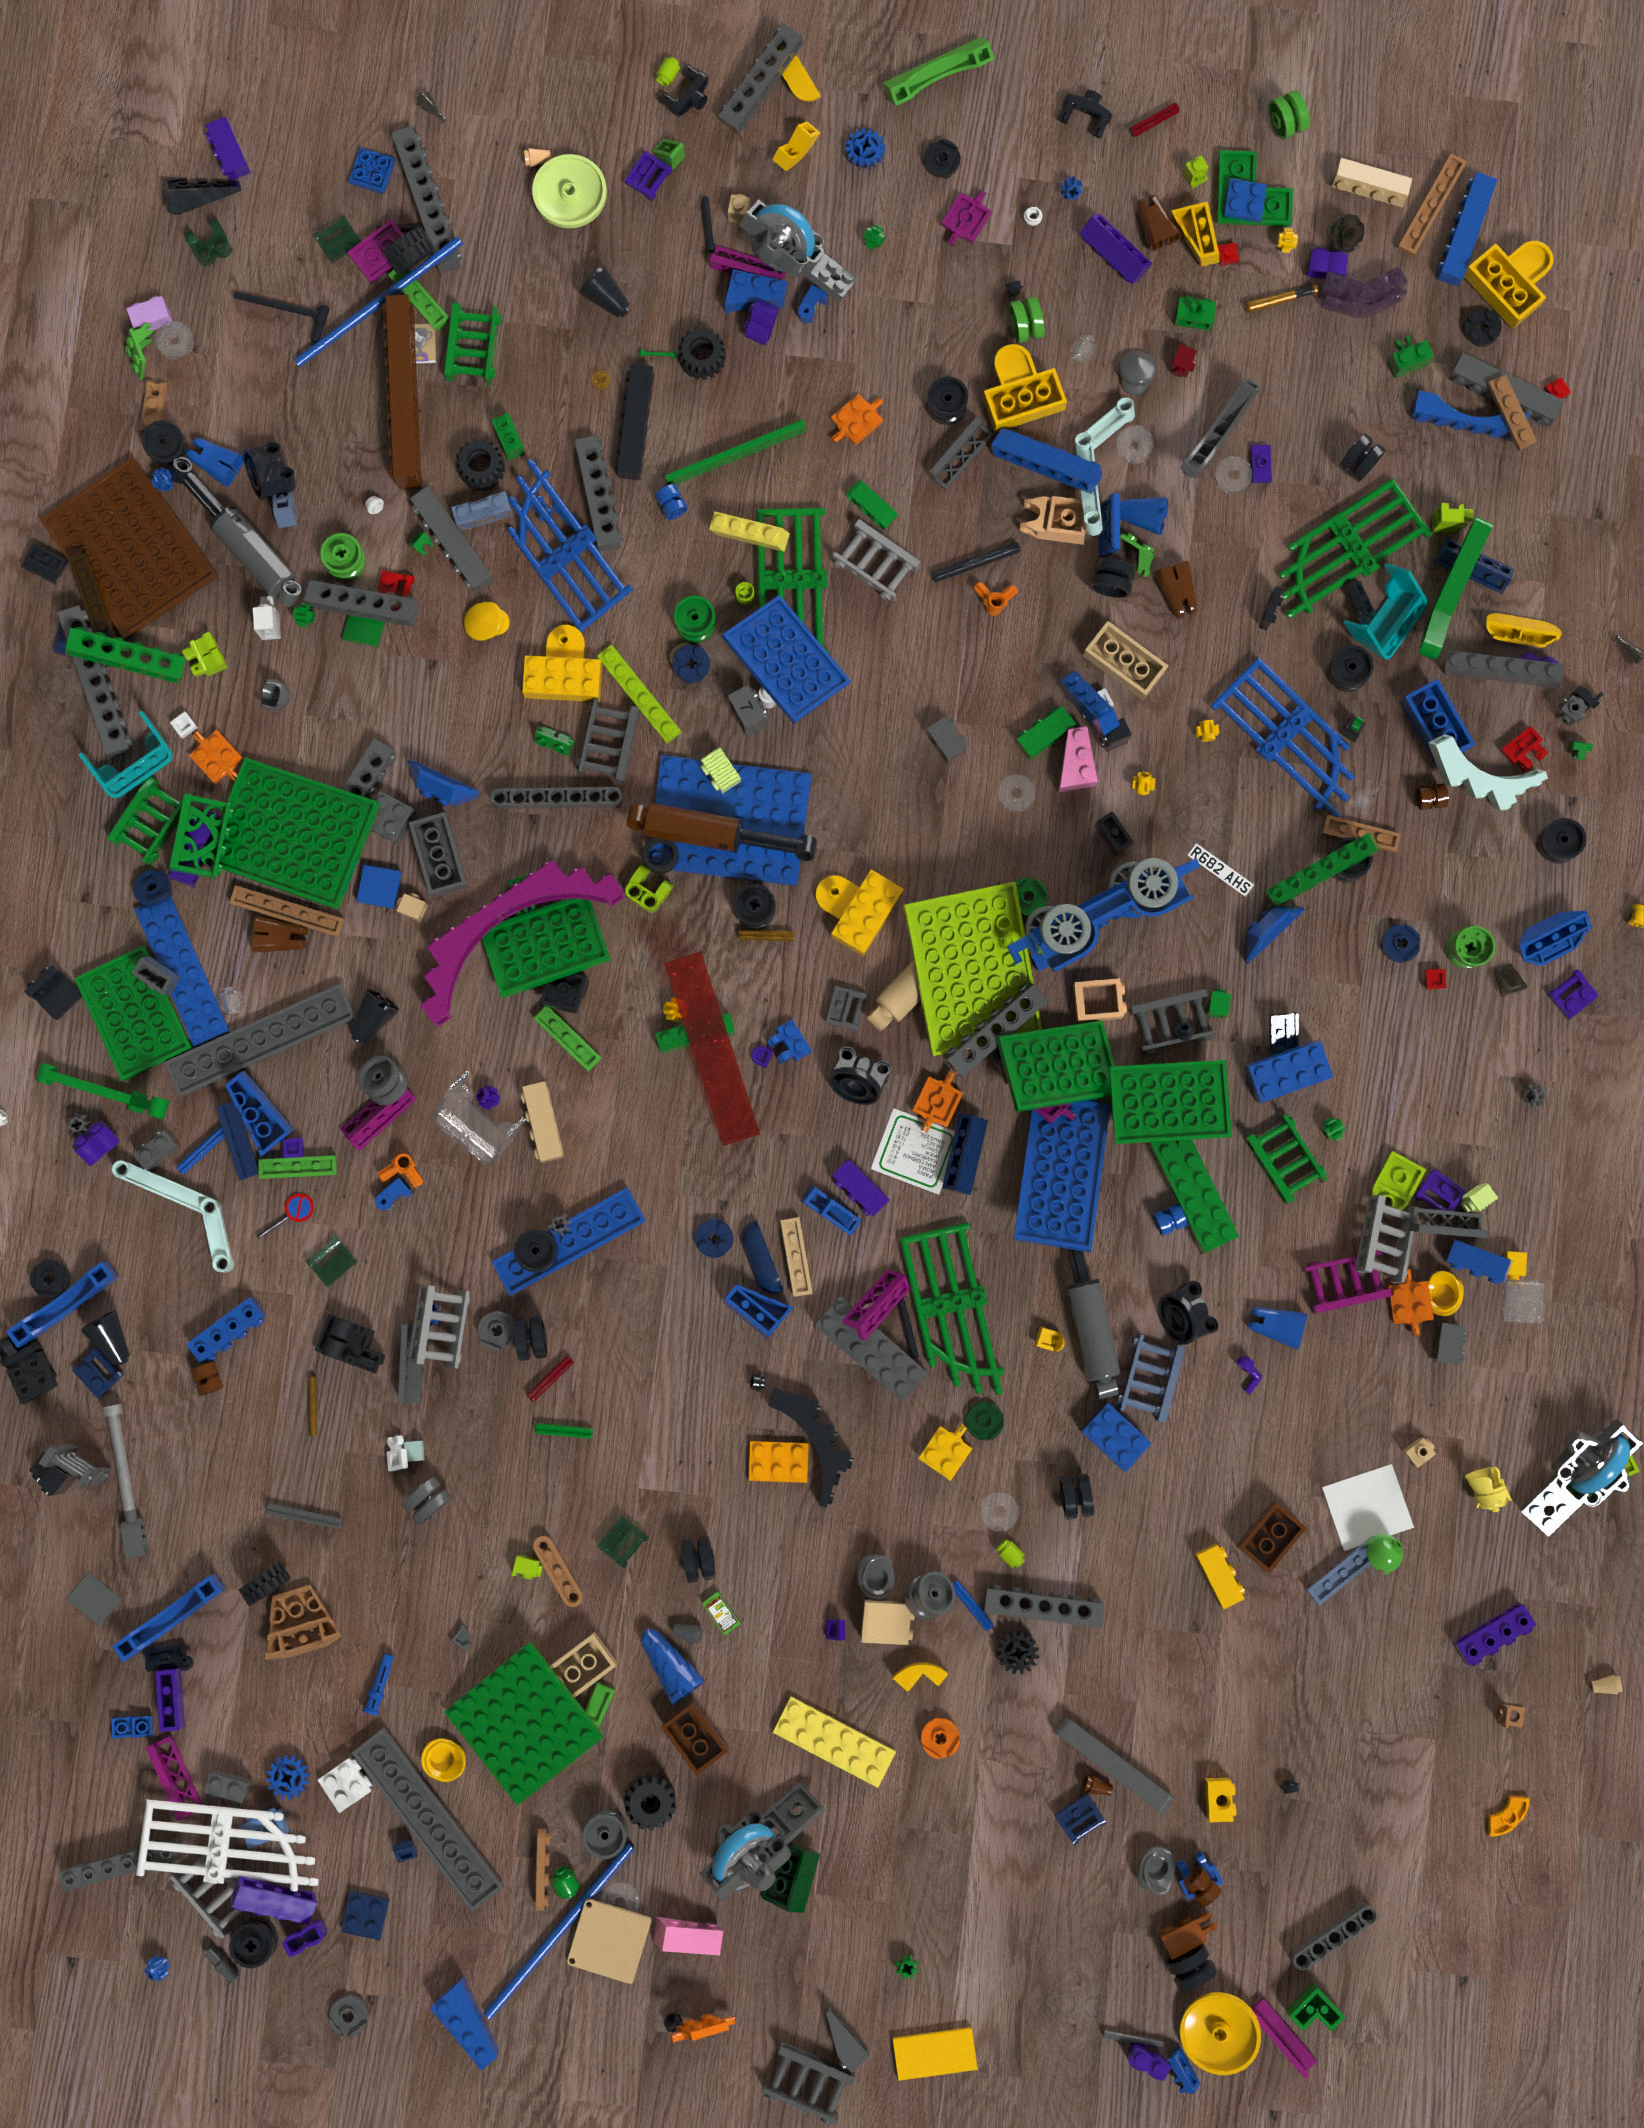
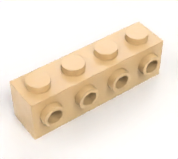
M1341 158L1335 172L1332 187L1403 208L1409 195L1412 178Z
M544 1081L522 1087L523 1092H520L523 1104H527L528 1109L525 1111L526 1119L532 1125V1129L529 1130L531 1140H535L537 1148H534L536 1159H540V1162L544 1163L564 1158L547 1083Z

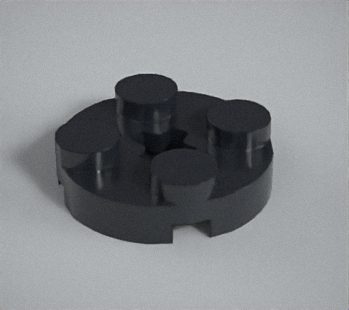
M942 139L939 142H932L925 150L924 167L935 177L948 179L960 166L961 155L958 147L949 140ZM944 155L947 161L940 162L938 157Z
M1485 308L1470 312L1463 324L1465 338L1478 347L1491 345L1498 338L1502 329L1501 320L1497 312ZM1480 324H1484L1486 326L1484 332L1481 328H1478Z
M43 1260L32 1269L30 1274L31 1287L36 1294L43 1298H56L62 1295L70 1285L71 1276L69 1268L58 1260ZM50 1273L55 1277L51 1284L46 1280V1276H50Z

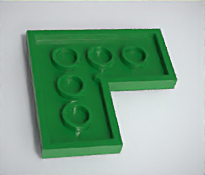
M1220 150L1217 224L1291 227L1293 188H1266L1261 222L1224 217L1230 178L1256 183L1257 152Z

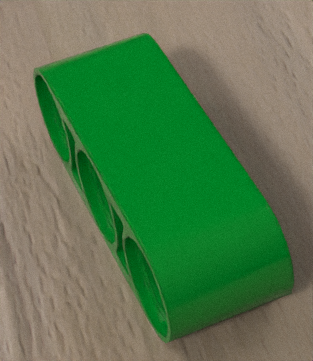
M858 480L846 492L847 498L883 530L898 517L895 510L861 480Z

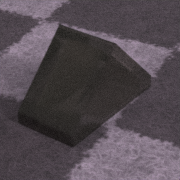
M1512 964L1494 969L1501 997L1520 993L1527 989L1526 983Z

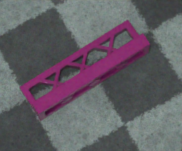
M720 246L716 247L715 253L710 258L711 269L732 274L734 269L783 281L786 272L783 271L781 274L772 272L774 270L773 267L767 269L769 267L768 264L763 263L757 257ZM719 252L727 254L729 259L722 256H718ZM738 259H744L747 264L742 263V262H739V261H736V260H738ZM760 264L763 266L764 269L755 267L754 265Z
M406 1088L401 1098L392 1104L378 1106L377 1103L371 1100L340 1130L348 1141L360 1151L416 1100V1097ZM367 1113H370L369 1116L366 1119H364V1116ZM353 1126H355V1129H354V1130H352L350 1133L347 1132V1131H349Z
M887 1269L842 1320L843 1325L856 1329L859 1339L866 1340L910 1290L906 1275ZM889 1277L894 1278L892 1282L885 1283ZM884 1290L882 1294L874 1296L876 1292ZM873 1303L870 1307L862 1309L864 1305ZM861 1316L857 1322L852 1321L854 1317Z
M173 1735L146 1747L168 1801L185 1803L186 1798L190 1797L195 1800L196 1804L203 1805ZM169 1741L172 1747L170 1755L162 1752L161 1744ZM171 1760L179 1763L178 1774L170 1771L169 1765ZM179 1778L187 1782L186 1792L178 1789L177 1783ZM173 1810L177 1821L195 1813Z
M1262 1997L1251 2007L1259 2021L1260 2027L1306 2080L1310 2076L1307 2071L1317 2063V2060Z

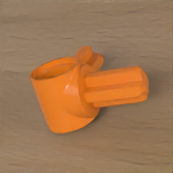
M978 582L973 588L984 600L983 604L985 605L986 612L991 616L999 615L1002 609L1008 605L1007 601L1018 593L1017 587L1012 584L1001 593L991 592L982 582ZM995 602L999 606H994L992 603Z
M406 1153L393 1158L390 1165L377 1173L383 1182L399 1172L400 1175H406L414 1188L423 1184L422 1178L414 1168L416 1166L415 1162ZM400 1157H407L409 1159L407 1167L399 1166L398 1160Z

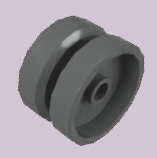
M376 1056L362 1066L357 1077V1083L360 1089L375 1103L389 1105L397 1101L404 1094L408 1085V1078L405 1072L392 1059L387 1056Z
M435 1476L417 1487L401 1504L406 1512H411L419 1506V1509L412 1517L418 1526L429 1519L452 1498L446 1490L440 1491L435 1496L433 1495L441 1485Z
M933 1571L911 1579L905 1587L904 1600L911 1614L916 1618L925 1620L947 1613L955 1602V1590L947 1576Z
M601 1810L593 1814L587 1821L583 1831V1844L586 1850L593 1857L599 1859H610L618 1855L623 1849L628 1836V1826L625 1819L618 1812L612 1810ZM602 1833H608L609 1837L607 1835L605 1837L602 1836Z

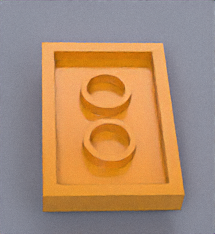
M750 1441L749 1481L807 1483L809 1443Z

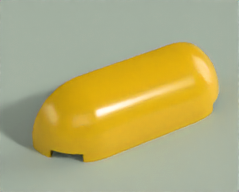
M786 45L780 46L778 50H783ZM796 55L782 75L798 99L805 102L815 101L821 95Z
M1500 613L1489 614L1486 618L1488 632L1493 638L1500 641L1543 648L1556 640L1558 641L1562 635L1558 627L1540 620Z

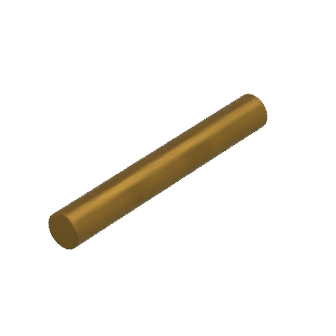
M308 1377L309 1435L317 1436L316 1377Z

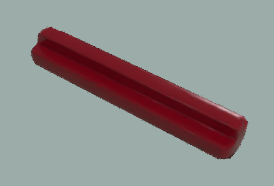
M1172 103L1131 126V135L1137 137L1176 115L1180 110L1178 104Z
M566 1356L527 1394V1397L532 1402H535L574 1364L573 1360Z

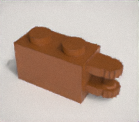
M1210 1911L1197 1917L1194 1915L1191 1917L1190 1915L1184 1916L1176 1925L1170 1924L1161 1929L1162 1932L1159 1935L1172 1960L1208 1942L1205 1935L1217 1929L1218 1926L1216 1923H1210L1201 1928L1199 1924L1212 1916Z

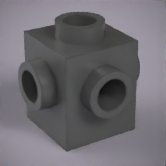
M1572 695L1569 699L1564 698L1558 705L1560 709L1555 714L1563 723L1570 727L1573 723H1579L1585 717L1584 711L1587 709V706L1581 698Z

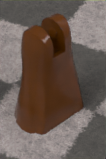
M1154 194L1149 196L1151 207L1147 206L1144 199L1137 201V212L1143 226L1149 250L1152 252L1164 247V243L1168 246L1176 243L1182 237V232Z
M1189 561L1177 563L1173 567H1164L1154 572L1174 615L1178 619L1184 618L1182 608L1184 604H1186L1190 615L1197 613V602Z
M255 916L253 927L255 934L252 937L253 953L302 950L307 948V942L295 940V935H308V928L298 924Z

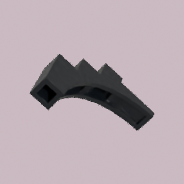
M774 1387L768 1406L783 1412L793 1419L806 1432L814 1444L822 1470V1492L819 1506L826 1508L827 1504H832L835 1493L831 1491L833 1485H838L840 1474H837L838 1470L846 1472L847 1469L851 1470L854 1460L851 1457L852 1453L830 1446V1442L835 1443L838 1433L834 1431L835 1427L813 1420L814 1417L818 1418L821 1406L818 1405L819 1401Z

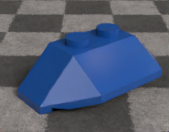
M409 759L408 764L420 795L428 799L434 797L438 799L437 802L446 807L448 804L454 807L479 798L480 793L478 790Z
M1276 906L1272 910L1268 908L1260 915L1263 919L1258 923L1254 921L1247 928L1249 932L1245 935V963L1248 965L1305 909L1303 907Z
M1587 911L1558 912L1525 929L1518 943L1522 960L1527 963L1543 966L1575 950L1584 939L1586 933L1592 928Z

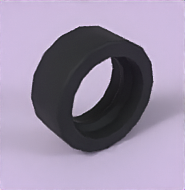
M651 838L643 847L642 858L650 871L657 874H665L677 865L679 852L673 841ZM664 844L670 848L672 857L666 865L658 866L651 862L649 853L653 846Z

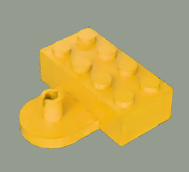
M1529 241L1508 257L1495 243L1468 266L1464 278L1505 322L1514 329L1538 309L1546 299V296L1535 284L1551 269L1553 254L1546 244L1540 241Z
M1017 344L1006 345L997 352L994 369L1000 386L985 390L983 394V402L994 433L1000 432L1002 428L1009 429L1066 409L1067 400L1055 368L1037 373L1030 353L1024 347Z
M570 625L556 627L547 638L546 657L525 656L522 691L525 698L594 702L595 698L600 702L602 662L598 659H584L585 641L582 633L577 628Z
M871 869L861 887L841 876L826 877L819 883L816 889V900L823 911L839 920L831 933V938L864 957L902 896L904 889Z

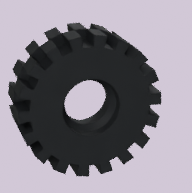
M279 1562L250 1580L238 1591L250 1607L288 1582L291 1577L283 1564Z

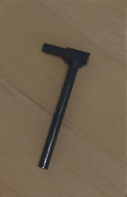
M234 292V299L313 317L316 326L311 341L317 343L320 340L330 311L329 307L320 305L316 310L246 293Z

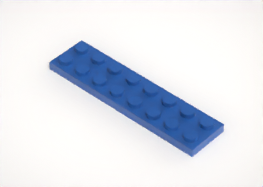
M172 896L153 908H146L145 905L134 909L156 961L181 977L171 995L193 1046L196 1048L231 1032Z
M628 1187L567 1220L573 1223L568 1224L571 1232L566 1230L564 1237L561 1236L560 1232L553 1235V1228L547 1231L558 1243L559 1255L554 1266L546 1272L535 1273L523 1269L515 1260L514 1250L492 1261L509 1296L646 1222ZM561 1223L557 1229L564 1228L565 1225ZM534 1247V1255L539 1253V1248Z

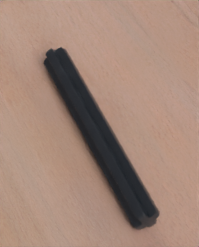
M1014 542L933 571L931 574L934 582H938L1017 554L1021 550L1019 543Z

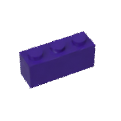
M226 116L206 124L208 132L205 134L209 143H213L215 146L212 150L216 159H221L222 164L219 166L223 175H228L229 179L233 181L251 173Z
M849 1159L832 1175L834 1178L832 1182L840 1190L844 1188L848 1192L846 1196L853 1203L857 1201L862 1206L860 1210L866 1216L871 1215L874 1217L890 1201Z
M179 1667L160 1669L155 1672L159 1732L180 1730L185 1727L181 1670Z

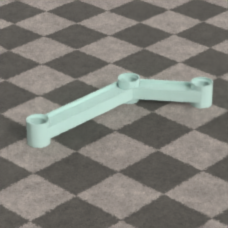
M1126 397L1120 399L1117 405L1087 431L1076 436L1077 455L1090 462H1095L1094 449L1121 426L1135 418L1132 399ZM1098 484L1092 494L1081 490L1085 529L1091 536L1100 534L1103 529Z
M117 1161L114 1163L112 1173L116 1177L202 1213L213 1260V1268L223 1273L230 1272L233 1269L234 1261L219 1201L129 1162ZM122 1165H125L127 1167V1171L125 1174L121 1175L119 1171L120 1167ZM213 1202L215 1208L209 1213L207 1205ZM225 1258L227 1260V1266L226 1268L221 1269L219 1263L222 1259Z

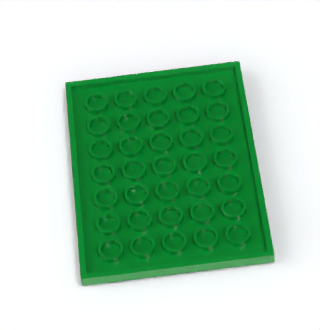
M245 757L227 800V803H231L230 808L234 810L232 820H227L226 827H230L228 839L224 838L223 840L226 850L224 857L220 856L219 864H223L222 870L339 910L381 804L377 801ZM222 825L216 828L219 835H221ZM218 846L211 851L215 856L217 855ZM206 859V864L213 866V861Z

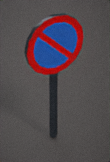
M305 1194L292 1195L285 1204L287 1215L258 1234L257 1238H261L288 1218L295 1222L308 1220L314 1211L312 1199Z

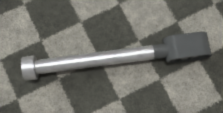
M122 1404L103 1407V1418H108L125 1521L121 1522L120 1525L125 1556L127 1559L148 1555L149 1549L144 1521L142 1518L137 1519L119 1416L123 1414Z

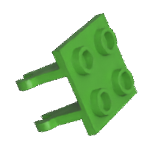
M148 323L143 324L142 328L135 331L133 328L129 329L128 337H126L127 346H125V352L127 357H131L133 362L131 363L134 374L138 375L139 380H143L146 365L142 350L152 341L151 338L146 339L153 333V329L146 330L151 328V324Z
M1127 533V535L1121 534L1120 537L1139 549L1138 574L1145 570L1143 577L1149 576L1151 563L1156 556L1153 553L1154 548L1146 543H1143V545L1137 542L1139 539L1130 533Z

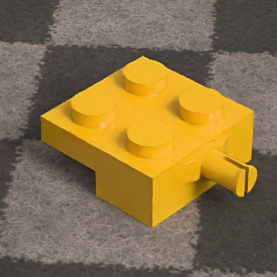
M960 1423L955 1433H952L939 1426L918 1459L951 1481L972 1450L961 1438L967 1428L963 1427Z

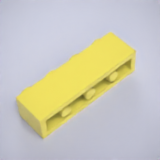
M715 511L709 528L710 531L718 536L785 552L790 535L785 529Z

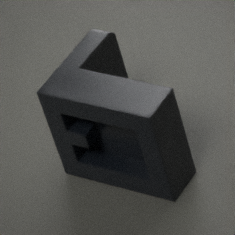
M1579 686L1570 697L1574 695L1581 698L1587 706L1585 710L1587 711L1590 707L1595 709L1602 702L1600 698L1604 693L1601 691L1593 698L1589 690Z

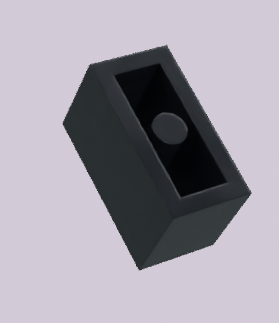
M1125 718L1119 719L1120 726L1106 735L1100 732L1098 741L1102 748L1105 747L1106 752L1128 743L1132 734Z
M1113 811L1096 822L1095 828L1116 857L1133 845L1134 841Z

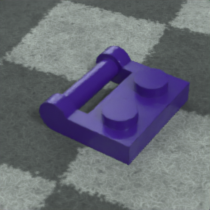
M644 151L625 179V184L643 194L648 200L653 201L656 196L655 193L667 175L669 176L672 173L673 169ZM657 168L660 169L661 172L649 189L646 188V184Z
M1578 969L1555 990L1552 989L1547 993L1548 997L1567 1020H1570L1599 996ZM1578 982L1580 984L1563 1000L1559 998V995L1574 983Z
M1432 1169L1413 1198L1418 1201L1421 1200L1434 1210L1453 1211L1466 1190L1435 1169ZM1427 1189L1449 1204L1447 1208L1425 1194Z

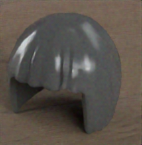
M266 679L260 707L270 711L285 708L290 701L289 689L281 681Z

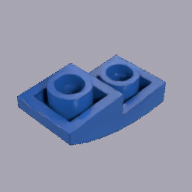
M152 1715L111 1718L112 1739L153 1736Z

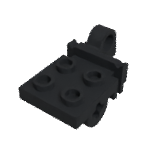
M331 1314L327 1316L314 1350L374 1374L377 1373L379 1365L383 1364L386 1356L369 1350L375 1333L374 1330Z
M8 1335L0 1340V1363L3 1367L8 1368L6 1372L20 1404L25 1405L57 1387L58 1384L55 1380L57 1374L50 1362L46 1360V1354L42 1352L44 1349L40 1344L34 1342L20 1350V1347H16Z

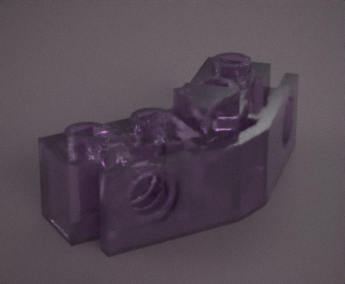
M1399 266L1365 283L1327 272L1318 298L1324 299L1321 308L1357 319L1370 318L1403 301L1407 294V290L1404 288L1408 281ZM1368 302L1369 305L1360 306L1356 303Z

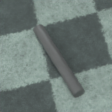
M1106 2029L1103 2031V2038L1156 2048H1163L1164 2041Z

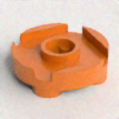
M936 1717L928 1721L923 1727L921 1743L925 1752L936 1759L952 1756L957 1751L960 1745V1733L952 1721ZM936 1734H945V1742L937 1743Z

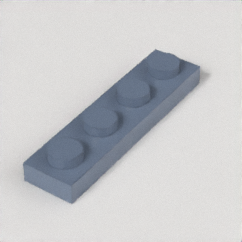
M1361 1544L1306 1589L1319 1606L1371 1565L1365 1552L1368 1550L1367 1545Z

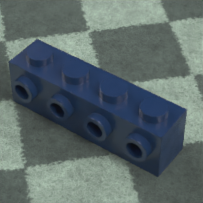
M959 1113L943 1180V1189L971 1195L988 1120L974 1115Z

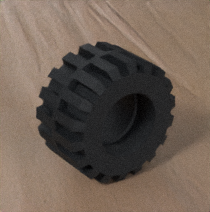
M418 227L394 241L385 249L383 254L394 271L402 273L428 256L435 247L423 228Z
M695 327L693 332L688 330L686 336H682L681 342L678 345L679 361L683 371H688V376L692 377L695 375V379L699 380L700 377H703V380H707V376L713 378L715 377V372L717 374L721 372L720 367H724L726 356L723 339L719 338L717 332L713 333L711 328L705 330V327H701L700 330H697V327ZM698 347H707L713 352L705 360H697L691 355Z
M474 438L471 443L465 442V447L461 446L459 448L460 453L456 455V466L462 481L468 487L472 486L474 490L480 488L481 491H485L486 487H489V490L492 489L493 484L497 486L499 484L498 479L502 480L504 477L502 472H505L504 459L495 443L492 444L490 440L485 442L484 438H480L479 441H476V438ZM485 457L491 460L489 467L484 471L476 472L470 469L472 462L477 458Z

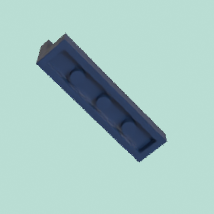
M1446 537L1434 562L1450 570L1462 544ZM1480 553L1469 579L1503 594L1512 579L1514 569Z
M234 1102L217 1106V1112L239 1181L258 1175V1164L238 1108H236Z

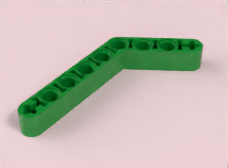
M1477 516L1473 519L1430 612L1418 649L1419 654L1436 660L1439 656L1451 616L1491 532L1493 523Z

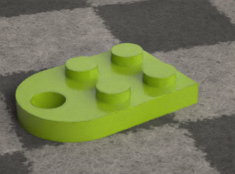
M1391 1151L1371 1188V1196L1381 1195L1388 1197L1391 1200L1390 1207L1403 1210L1409 1204L1426 1169Z

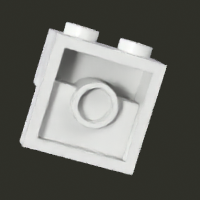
M352 1756L318 1779V1782L339 1813L373 1790L372 1780L368 1775L365 1776L361 1771L362 1766Z

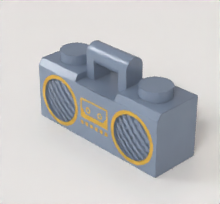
M506 491L474 502L451 507L456 525L460 531L513 516Z

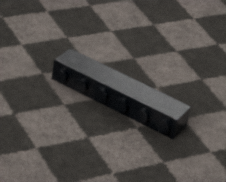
M631 364L630 371L627 370L626 382L629 383L628 388L624 389L626 406H622L621 417L624 418V422L620 424L619 435L622 438L621 442L617 444L619 460L615 461V471H617L618 477L622 479L641 481L654 380L653 366Z

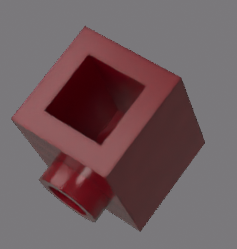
M1180 344L1170 372H1173L1175 376L1187 378L1189 371L1193 372L1197 361H1194L1197 350Z

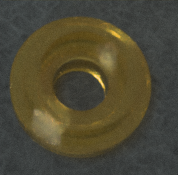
M605 371L596 372L592 377L594 387L599 390L608 388L611 383L610 375ZM600 379H604V380H605L604 383H599L598 381H599Z

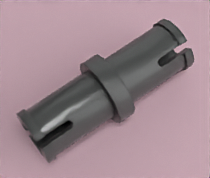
M214 1946L203 1955L215 1967L214 1970L220 1972L230 1985L240 1976L228 1963L229 1960L227 1958L224 1959Z

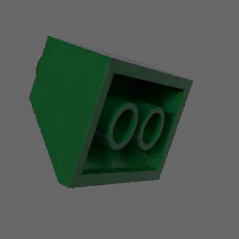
M789 1842L787 1846L791 1851L790 1858L774 1872L775 1882L769 1889L763 1891L761 1898L787 1912L804 1913L820 1853L808 1847Z

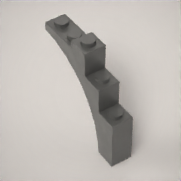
M1247 377L1242 380L1211 428L1180 466V469L1183 470L1186 476L1196 478L1205 472L1216 453L1222 448L1233 429L1243 418L1262 388Z

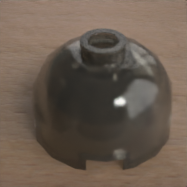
M1347 213L1337 215L1327 226L1326 238L1329 245L1340 252L1349 253L1354 251L1358 243L1363 240L1365 233L1364 224L1360 222L1357 215Z

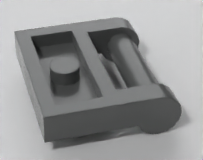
M835 986L825 1023L859 1032L861 1014L864 1003L869 995ZM852 997L858 1000L852 1022L848 1023L846 1019Z

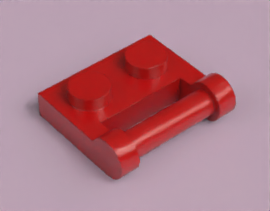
M382 570L377 591L383 594L391 592L397 595L400 582H404L401 597L409 596L411 584H414L415 577ZM383 603L378 604L377 608L381 607ZM400 606L396 607L394 611L399 610Z

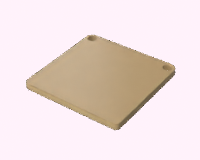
M587 1899L584 1903L568 1956V1964L632 1984L652 1921L651 1917L597 1900ZM591 1902L592 1906H587L586 1903ZM573 1958L575 1962L572 1963L569 1959Z

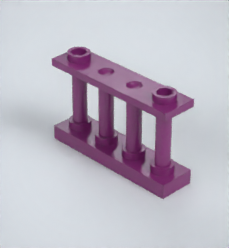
M1376 1251L1375 1256L1381 1255V1251ZM1357 1256L1318 1264V1261L1306 1263L1307 1267L1302 1268L1303 1272L1310 1271L1317 1297L1316 1305L1311 1306L1313 1314L1391 1297V1290L1384 1289V1286H1381L1378 1270L1372 1269L1370 1275L1374 1287L1372 1288L1373 1292L1365 1294V1290H1362L1359 1273L1355 1272ZM1348 1262L1355 1290L1354 1296L1349 1298L1343 1293L1337 1264ZM1328 1266L1336 1297H1334L1335 1301L1328 1302L1324 1297L1318 1272L1319 1268Z

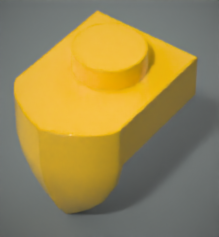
M1040 1326L1034 1345L1058 1352L1064 1348L1065 1340L1060 1332Z

